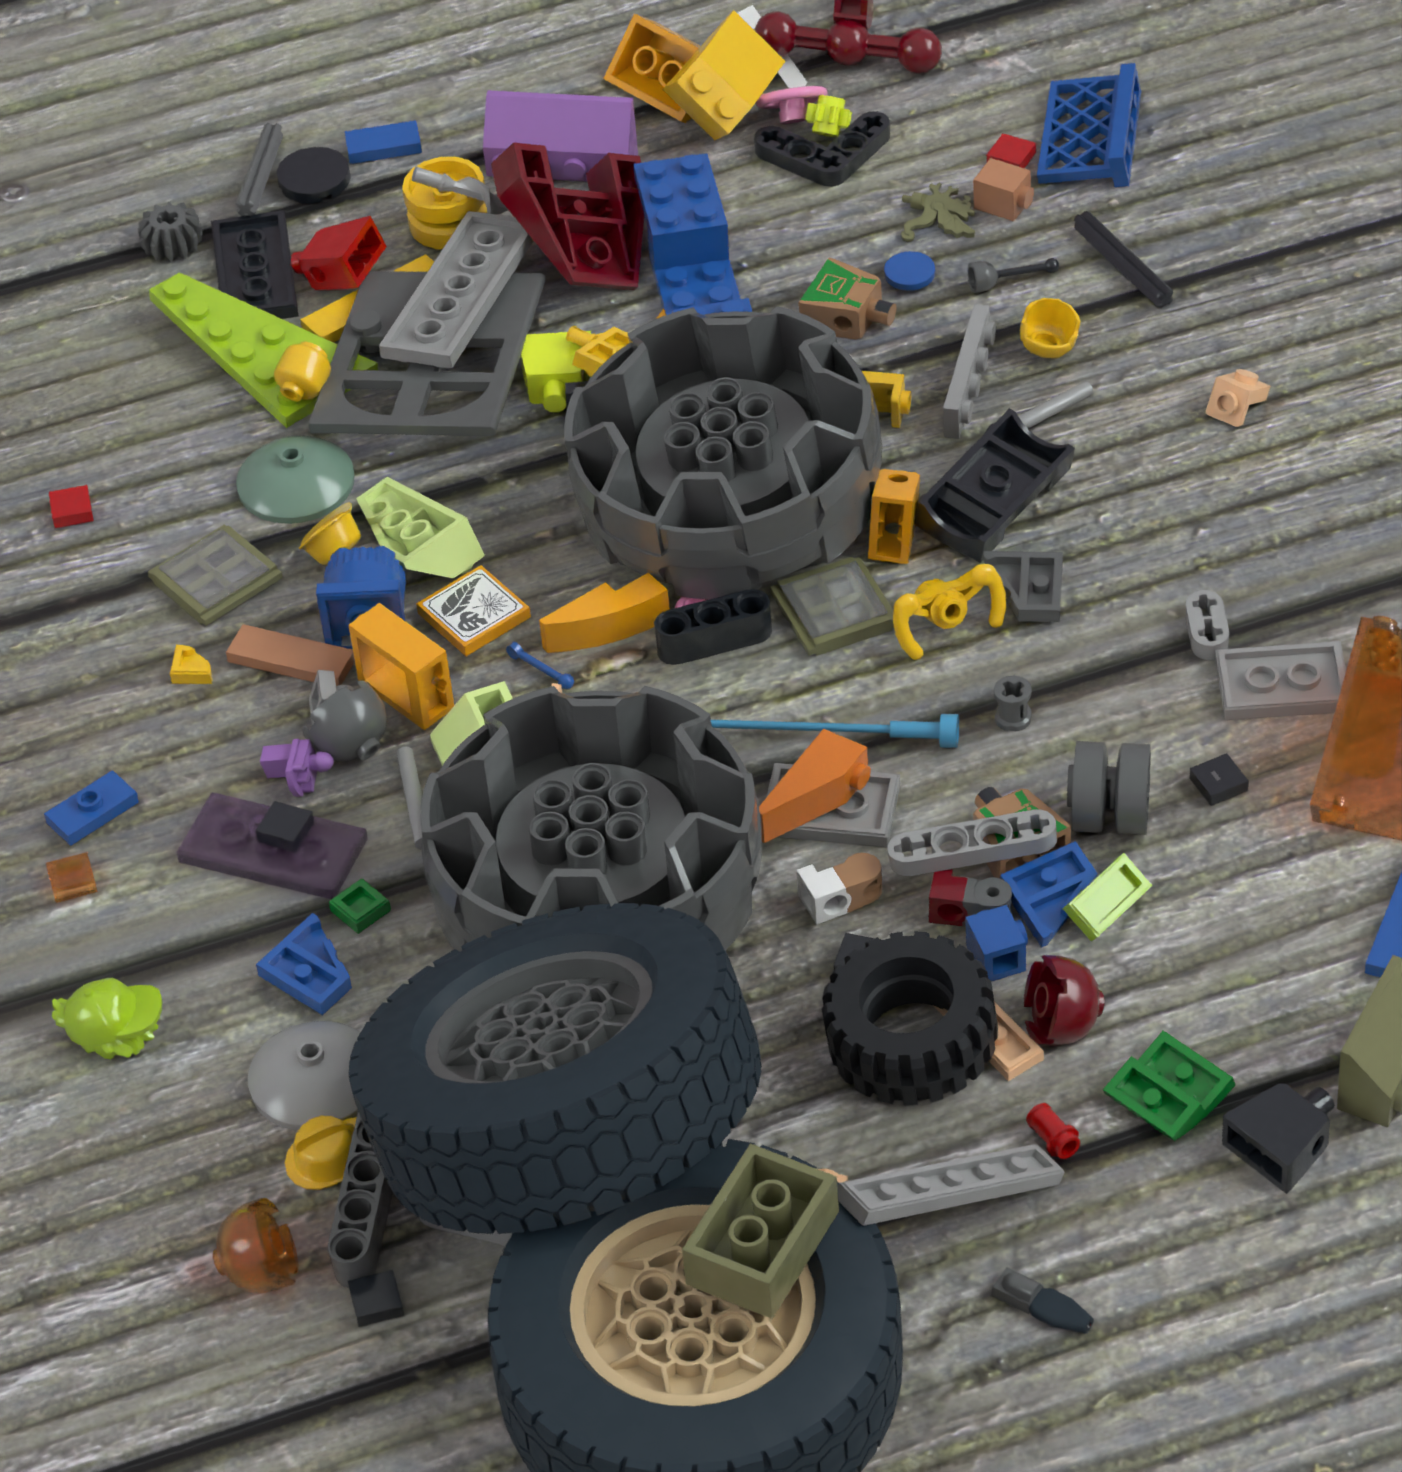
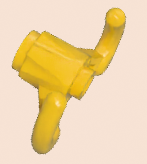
M990 564L976 565L961 577L948 582H944L941 579L925 581L918 586L915 594L906 593L895 601L893 610L895 635L901 648L911 659H921L923 649L913 638L908 623L909 617L913 614L924 616L942 629L954 628L963 621L967 614V601L978 593L983 586L989 587L991 595V609L988 622L994 628L1002 626L1006 611V592L1002 579L994 566Z

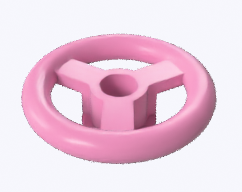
M822 86L782 89L762 94L755 104L762 109L780 108L779 117L781 124L806 121L807 104L817 102L818 96L828 95V91Z

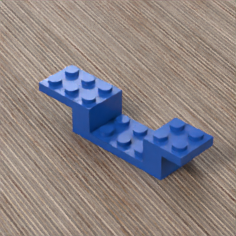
M708 154L687 155L633 164L634 177L647 222L649 259L665 314L668 315L694 307L697 313L702 315L718 312H753L749 298L740 299L729 260L728 224Z

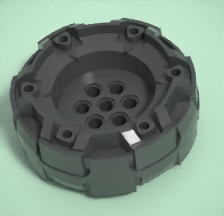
M778 306L768 313L735 311L702 315L697 313L694 307L680 310L657 318L628 333L629 344L617 351L602 364L589 379L585 387H575L566 412L564 435L568 454L569 477L589 536L600 554L610 564L619 562L621 565H625L641 575L650 573L656 580L672 584L676 596L694 599H713L744 590H757L763 582L788 575L801 568L820 565L822 562L829 564L856 540L871 518V498L882 462V437L875 398L866 377L856 362L837 343L835 331L807 315Z
M555 686L535 690L513 698L483 714L485 725L468 736L453 751L439 772L429 774L423 791L420 813L424 872L432 894L440 927L451 946L459 952L462 951V945L483 935H486L488 938L492 937V931L513 923L521 926L522 920L546 913H548L549 917H552L555 911L579 907L582 911L584 906L610 904L612 907L615 903H638L639 907L642 904H648L684 912L687 916L691 915L703 922L704 925H707L717 935L726 950L741 933L752 914V891L760 872L762 859V824L752 773H748L737 752L726 738L711 726L710 714L679 696L648 686H644L636 693L581 691L563 694Z

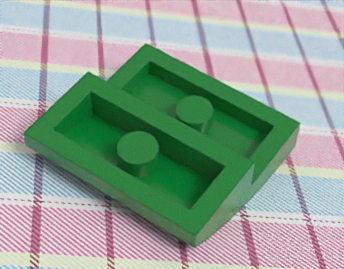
M1163 1030L1138 1060L1131 1056L1103 1088L1104 1094L1165 1136L1176 1141L1215 1109L1236 1084L1232 1076Z

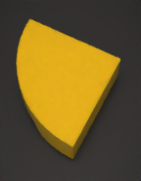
M176 644L170 670L172 684H212L213 678L208 660L196 653L194 648Z

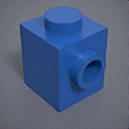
M1007 905L983 910L977 914L965 917L966 946L968 950L974 953V959L982 962L987 970L988 979L991 982L1026 971L1027 933L1022 921L1014 920Z

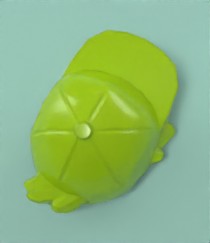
M105 978L81 986L68 1000L64 998L53 999L52 1007L55 1011L52 1012V1018L56 1021V1025L64 1028L68 1037L76 1044L81 1045L87 1053L96 1052L103 1058L110 1060L115 1055L130 1058L132 1054L138 1055L140 1050L144 1049V1041L154 1039L153 1032L159 1028L156 1023L162 1012L163 1001L160 990L152 985L126 986L115 978Z

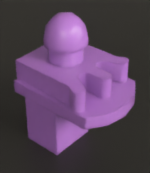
M293 739L292 744L263 746L260 764L267 779L286 777L289 790L296 797H303L304 793L314 792L317 771H328L334 764L333 757L329 753L319 751L316 754L310 739Z

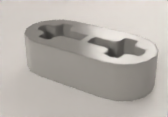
M1210 590L1193 592L1186 599V624L1191 649L1201 659L1215 660V650L1228 649L1229 628L1221 596ZM1202 609H1207L1210 616L1203 617ZM1211 633L1213 641H1208L1205 634Z

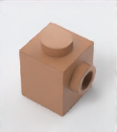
M990 158L973 179L974 209L1015 221L1023 209L1029 208L1034 197V188L1031 187V170Z

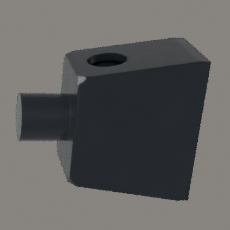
M1278 1083L1223 1115L1222 1145L1287 1194L1327 1148L1330 1119L1326 1114L1334 1109V1101L1331 1095L1321 1087L1314 1088L1303 1097L1287 1084Z

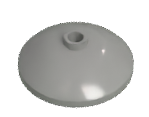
M312 1021L291 1026L272 1036L256 1052L248 1071L249 1092L257 1110L274 1124L296 1131L311 1118L321 1115L334 1116L341 1120L357 1117L358 1110L349 1081V1060H351L350 1056L355 1041H358L357 1037L360 1031L338 1022Z

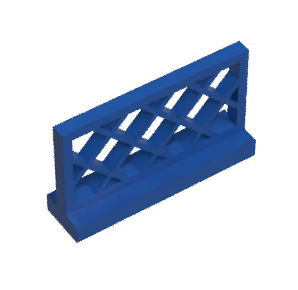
M1135 63L1121 64L1119 75L1051 81L1037 170L1039 184L1112 177L1114 187L1129 186L1141 98V88ZM1114 89L1103 97L1096 94L1100 90ZM1077 93L1066 101L1059 97V94ZM1086 100L1093 103L1083 111L1077 108L1078 105ZM1102 110L1110 113L1099 121L1093 118ZM1066 113L1073 116L1063 124L1056 121ZM1083 123L1089 126L1080 134L1073 131ZM1099 133L1106 136L1096 145L1089 141ZM1062 137L1070 140L1059 148L1053 145ZM1079 147L1087 150L1076 158L1070 155ZM1096 157L1104 161V165H1086ZM1060 160L1066 163L1062 168L1048 169Z

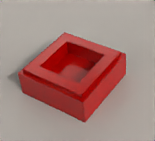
M1002 133L987 153L986 161L988 162L992 158L1025 169L1036 154V143Z
M88 485L48 492L54 528L94 521Z

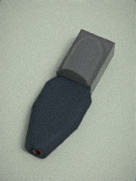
M1006 1267L992 1286L993 1297L1027 1314L1031 1313L1032 1317L1052 1327L1087 1334L1093 1325L1094 1318L1072 1298L1052 1288H1043V1284Z

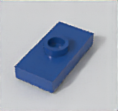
M112 770L45 812L44 816L46 823L71 846L139 803L137 792Z

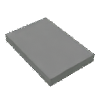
M1341 641L1215 650V663L1224 720L1351 712L1352 699Z
M774 763L767 796L794 764ZM871 772L866 786L862 790H857L846 804L779 837L888 847L901 785L900 774Z

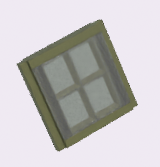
M225 524L148 571L149 578L154 581V584L201 625L204 624L205 626L283 578L282 572L275 563L229 525L226 526Z
M849 557L777 581V585L770 587L772 596L808 656L813 654L819 656L890 632L894 627L893 609L860 557L855 559Z

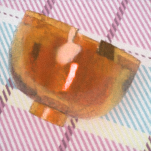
M267 1198L253 1200L232 1210L219 1227L216 1238L217 1249L213 1250V1261L217 1271L222 1276L226 1275L231 1283L248 1293L263 1294L292 1286L296 1280L290 1279L289 1272L292 1274L298 1273L297 1251L291 1231L287 1223L278 1226L272 1214L279 1212V1209Z

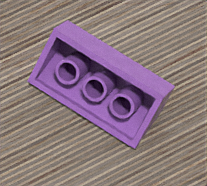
M488 90L486 94L483 138L486 176H493L491 163L513 142L546 146L553 180L587 182L586 173L608 153L638 156L633 98Z

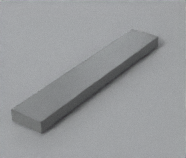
M1031 1144L840 1182L837 1187L838 1201L864 1226L1059 1185L1065 1172L1037 1144Z

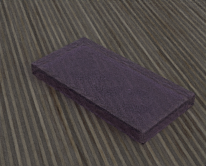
M212 792L176 852L179 863L332 900L340 891L368 836L365 828L314 817L315 823L296 853L266 845L257 841L255 830L271 806Z

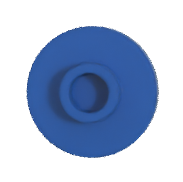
M908 251L898 253L886 262L884 266L885 279L894 288L906 291L918 290L926 287L933 281L935 277V264L929 256L920 252Z

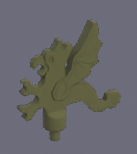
M941 182L937 185L932 183L929 185V190L933 195L913 192L912 196L903 195L902 202L910 203L912 209L924 211L922 216L907 221L904 225V230L901 232L902 240L906 242L913 241L915 234L912 230L932 226L937 217L938 227L944 230V234H952L956 238L962 236L974 238L975 230L963 223V221H968L969 216L974 217L975 211L971 209L970 196L964 195L963 201H960L959 198L952 199L950 197L958 195L959 189H953L952 186H949L946 192L940 193Z

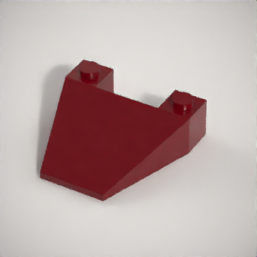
M513 142L491 163L498 198L570 285L633 291L638 288L645 214L634 177L633 164L641 163L640 156L608 153L586 173L589 191L554 187L547 150L544 145Z

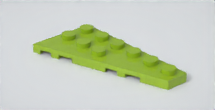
M180 272L149 289L150 301L283 426L288 428L313 412L318 396L310 400L301 399V401H292L281 394L280 387L274 379V370L284 351L290 345L300 344L301 342L316 344L326 352L327 359L331 364L338 344ZM358 354L353 370L379 371L377 362ZM345 389V393L352 389Z

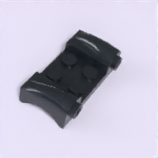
M1009 408L995 423L987 428L984 435L927 493L918 499L914 524L941 543L981 563L984 560V551L994 550L1003 540L1005 529L1043 489L1049 492L1071 469L1075 447L1070 444H1052L1040 439L1023 424L1017 413Z

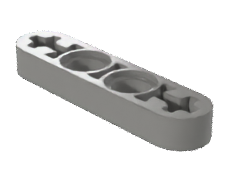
M1037 809L903 832L894 836L888 843L889 865L899 875L914 876L1049 851L1057 842L1056 820L1048 811ZM1040 828L1042 833L1034 834L1033 829ZM1018 831L1017 839L1013 837V832ZM992 833L1002 834L1006 837L1004 841L996 845H990L982 841L985 836ZM948 841H957L962 844V847L954 852H945L939 848ZM931 846L932 854H927L926 847ZM911 851L913 856L904 857L903 852Z

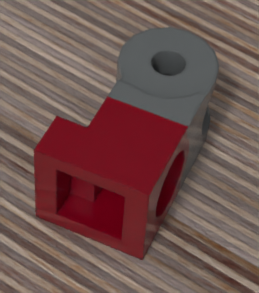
M953 869L934 872L929 894V923L966 927L965 917L977 914L980 911L1007 905L1011 912L1012 889L1003 879L992 877L980 881L973 878L953 876Z

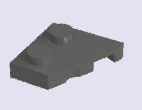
M984 551V564L994 566L1000 575L1006 592V602L1018 621L1060 622L1063 552Z

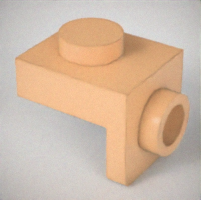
M1237 369L1234 373L1218 376L1213 385L1206 414L1235 427L1242 426L1249 405L1266 401L1271 386L1258 381L1259 376L1243 369Z

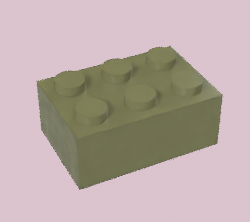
M750 1143L682 1249L686 1285L773 1319L839 1212L837 1176Z

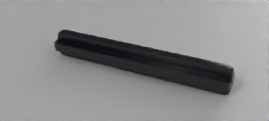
M1084 211L1081 215L1077 214L1075 216L1074 228L1157 307L1162 308L1173 301V290L1089 211Z

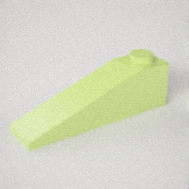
M389 477L384 478L356 498L379 545L395 552V559L399 560V564L405 569L455 578L458 575L467 573L472 569L474 563L485 556L467 517Z

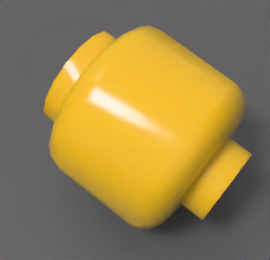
M301 342L300 344L290 345L284 351L274 370V379L280 387L281 394L292 401L310 400L319 395L321 388L331 373V365L327 359L326 352L321 347L311 342Z

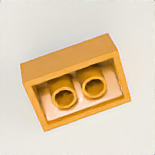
M634 13L603 79L673 118L686 123L692 118L663 88L700 48V45L655 21Z

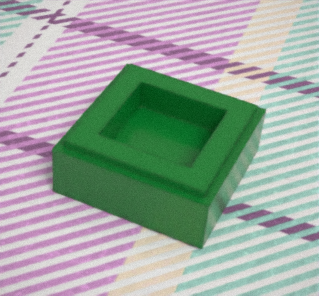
M363 878L329 901L331 912L357 934L391 911L390 901Z

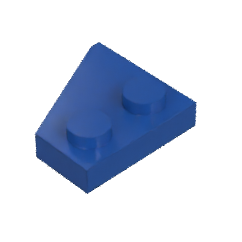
M314 913L308 916L256 964L258 976L321 1015L325 1014L352 989L350 976L343 963L338 960L331 940L327 939L322 930L320 919Z

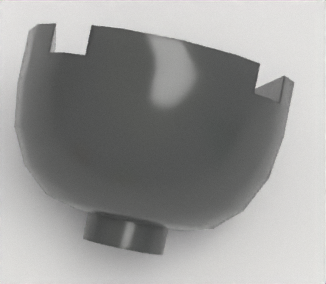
M357 681L361 688L352 692L345 686L332 694L310 715L311 719L315 722L309 730L305 725L302 729L303 736L306 739H310L313 748L317 752L329 753L333 757V761L349 762L357 758L367 760L381 747L379 741L383 737L387 726L386 710L377 692L366 681Z

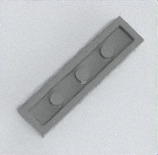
M974 304L943 406L944 437L960 439L964 423L970 424L973 412V401L971 398L978 397L981 384L979 371H985L987 368L988 348L986 347L987 345L994 344L996 323L990 322V306Z

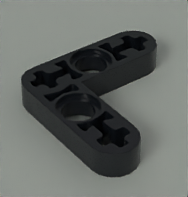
M877 111L864 113L827 147L781 127H762L754 134L755 154L768 163L826 187L838 186L844 183L890 139V119L884 113ZM848 147H859V148H861V149L856 150V151H847V150H844L845 148H848ZM797 154H807V155H809L808 157H805V158H794V157H792V156L797 155Z

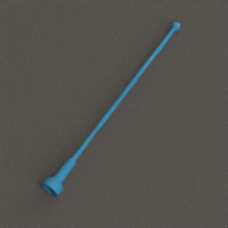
M941 714L940 722L890 721V725L711 720L713 728L822 731L826 729L831 732L890 733V738L939 739L940 747L958 748L959 742L958 714Z

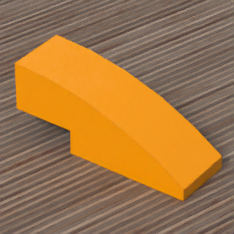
M650 573L644 574L616 591L605 582L539 620L542 647L547 653L575 651L602 646L647 631L655 627V619L660 613L670 610L668 590Z

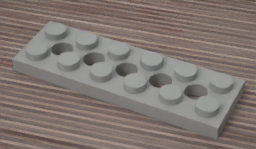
M473 211L466 213L380 343L381 358L453 368L534 241L515 217Z

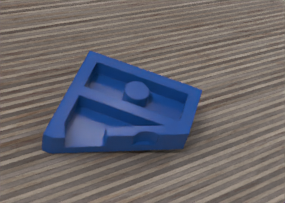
M1074 841L1001 874L1000 879H1003L1010 885L1013 906L1042 948L1049 944L1068 920L1069 916L1062 908L1098 876V873L1077 842Z

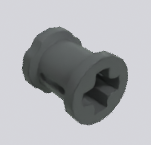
M1013 675L1003 677L996 682L994 698L997 700L998 706L996 707L995 723L1005 731H1020L1030 725L1032 712L1028 706V701L1031 698L1032 689L1028 680Z

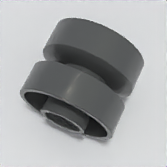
M1076 741L1074 765H1069L1067 780V807H1072V831L1101 833L1107 809H1114L1115 827L1118 834L1147 835L1151 744L1122 743L1119 748L1116 767H1111L1108 763V750L1105 742Z

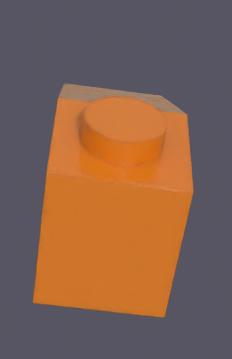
M823 729L760 804L762 842L766 843L846 804L857 790H862L866 786L871 774V768L868 766L867 747Z

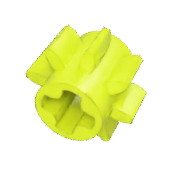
M819 95L817 104L808 103L805 120L807 123L813 124L812 133L828 137H838L840 128L846 129L850 126L852 112L849 109H844V99Z

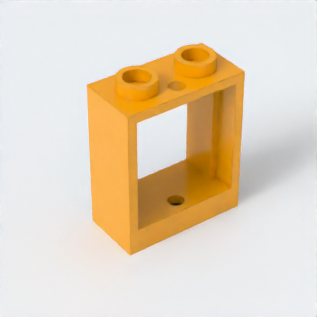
M378 603L366 613L361 614L349 624L358 681L368 682L383 701L424 731L448 714L454 707L445 649L381 603Z

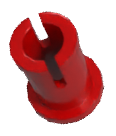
M1040 1103L1034 1106L1027 1114V1125L1044 1140L1046 1150L1051 1156L1066 1159L1075 1154L1079 1149V1132L1074 1126L1066 1125L1051 1109L1049 1104Z

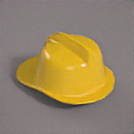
M350 502L344 503L319 521L305 535L299 550H305L322 565H328L331 555L339 548L351 550L361 538L360 531L351 515L352 504Z
M321 1115L311 1118L300 1127L295 1135L294 1143L287 1151L284 1163L287 1176L295 1185L309 1190H321L342 1182L357 1117L341 1120L334 1116Z

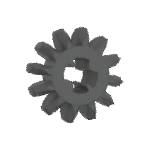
M169 201L166 206L154 205V211L143 212V220L138 222V233L142 247L145 249L146 255H154L156 261L168 258L172 262L176 257L186 259L187 252H196L198 243L202 241L201 236L203 232L195 209L187 208L185 203L174 206Z

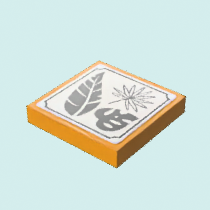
M482 565L416 603L418 614L465 656L470 655L531 618L530 607Z

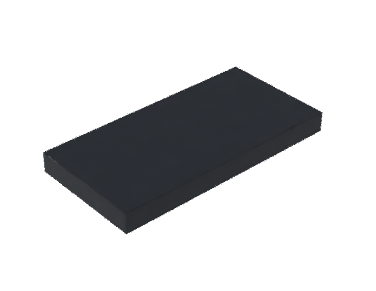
M285 210L211 221L219 291L281 319L298 317Z

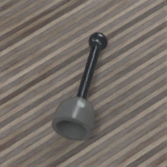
M1049 258L1045 263L996 270L989 262H972L968 264L967 268L968 282L973 293L985 292L992 289L1000 277L1045 270L1048 273H1055L1059 269V262L1055 258Z

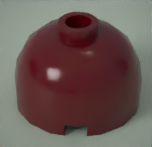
M1043 955L1041 957L1044 961H1035L1032 964L1026 980L1024 1007H1032V1017L1034 1022L1025 1021L1026 1030L1030 1038L1038 1045L1057 1046L1071 1044L1084 1038L1095 1025L1097 1017L1102 1015L1104 995L1099 990L1096 979L1090 969L1075 959Z

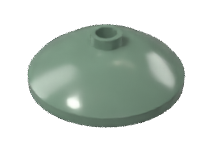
M288 436L273 440L254 451L241 465L237 474L236 486L241 503L253 515L270 522L293 524L318 519L338 508L351 493L355 475L350 457L338 445L313 436Z

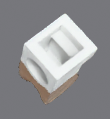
M856 853L849 856L844 863L819 872L816 871L813 864L797 869L798 896L816 925L860 909L876 901L881 896L883 889L882 868L880 860L876 856L869 853Z

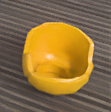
M1038 299L1031 302L1025 309L1019 331L1020 340L1023 342V346L1034 355L1041 358H1060L1071 351L1076 343L1080 317L1071 305L1059 299Z

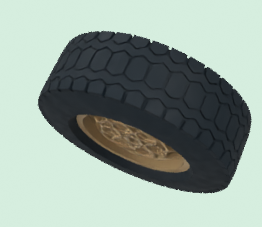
M728 1139L726 1146H723L721 1142L715 1149L709 1148L711 1153L692 1168L684 1167L685 1173L664 1186L656 1183L655 1191L633 1202L626 1198L623 1200L624 1206L597 1216L595 1210L591 1212V1218L563 1225L560 1220L558 1226L554 1228L530 1232L527 1226L525 1232L513 1233L503 1249V1255H500L493 1276L487 1324L490 1355L500 1409L510 1438L530 1472H862L877 1452V1446L880 1447L891 1425L900 1393L903 1367L901 1302L897 1276L884 1237H882L877 1225L873 1223L863 1226L838 1201L839 1212L773 1319L688 1286L685 1282L682 1249L751 1142ZM764 1145L760 1146L761 1148H764L766 1150H769L771 1152L777 1153L788 1158V1154L786 1152L770 1148ZM794 1155L790 1158L792 1160H795L797 1162L803 1163L805 1165L817 1169L816 1166Z

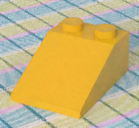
M733 10L668 82L663 90L709 136L717 140L728 135L749 112L786 61Z

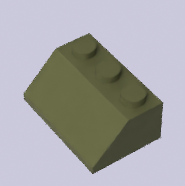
M1392 955L1340 1052L1337 1097L1338 1110L1385 1127H1389L1397 1111L1402 1113V958Z

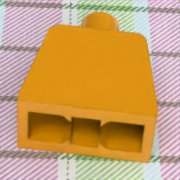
M881 469L879 471L878 480L872 494L869 560L908 564L916 527L914 521L916 504L919 499L920 474L891 469ZM893 522L900 525L898 534L887 532L885 526Z

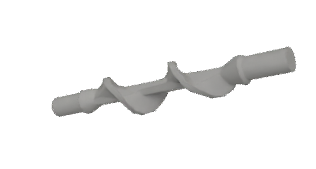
M415 167L413 171L412 181L436 188L439 192L453 191L484 201L488 214L497 215L508 211L497 194L491 193L488 186L475 178L465 177L454 181L447 174L441 175L419 167Z

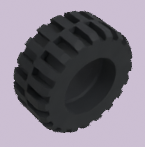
M915 931L914 936H903V932L890 933L889 939L880 941L877 937L866 942L865 949L859 951L856 948L844 958L845 966L839 964L830 975V983L825 986L822 996V1015L829 1053L833 1065L838 1067L839 1075L846 1083L855 1084V1090L863 1095L871 1097L874 1093L877 1095L878 1101L893 1104L894 1100H901L905 1106L918 1105L919 1100L929 1099L930 1103L943 1100V1094L949 1091L956 1094L967 1087L966 1080L970 1078L974 1081L985 1070L984 1062L987 1063L991 1060L995 1051V1040L998 1038V1023L992 983L988 979L987 970L982 962L974 959V953L965 946L959 944L955 948L954 940L938 935L937 939L930 938L928 932ZM923 1003L947 1010L943 1018L934 1025L917 1032L895 1033L874 1025L876 1020L884 1013L905 1004Z

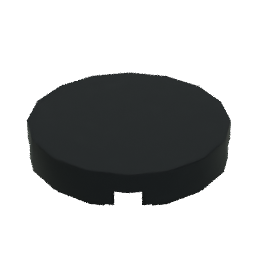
M309 147L297 150L287 155L279 163L276 172L278 185L282 189L283 195L290 200L307 204L322 202V197L331 195V199L337 197L348 187L351 178L347 158L339 151L328 147Z

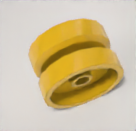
M437 157L416 166L441 175L447 174L454 181L465 177H472L485 184L480 168L467 159ZM415 167L404 178L402 191L404 202L408 209L409 229L413 238L423 246L443 249L468 211L487 213L486 205L482 200L453 191L439 192L436 188L412 181Z

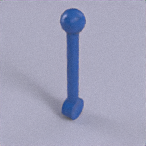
M512 642L506 647V651L511 658L515 660L520 658L558 681L562 689L568 690L574 685V678L570 674L565 673L562 675L527 654L517 642Z

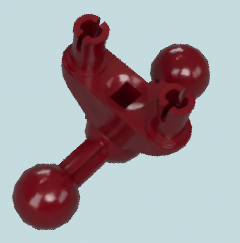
M834 0V25L830 29L797 26L789 14L781 11L768 12L758 20L754 29L780 56L787 55L795 47L827 51L828 55L835 62L844 66L855 65L864 59L865 56L898 59L907 71L921 74L927 73L936 67L942 55V44L938 37L932 31L922 27L910 29L901 38L869 34L868 31L872 24L874 12L873 0Z

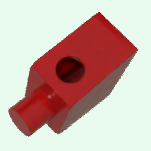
M366 216L320 229L315 233L303 251L292 254L291 266L296 274H305L310 286L315 290L359 288L387 246L372 217Z

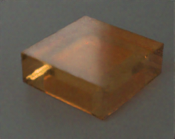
M87 852L46 862L56 903L98 892Z

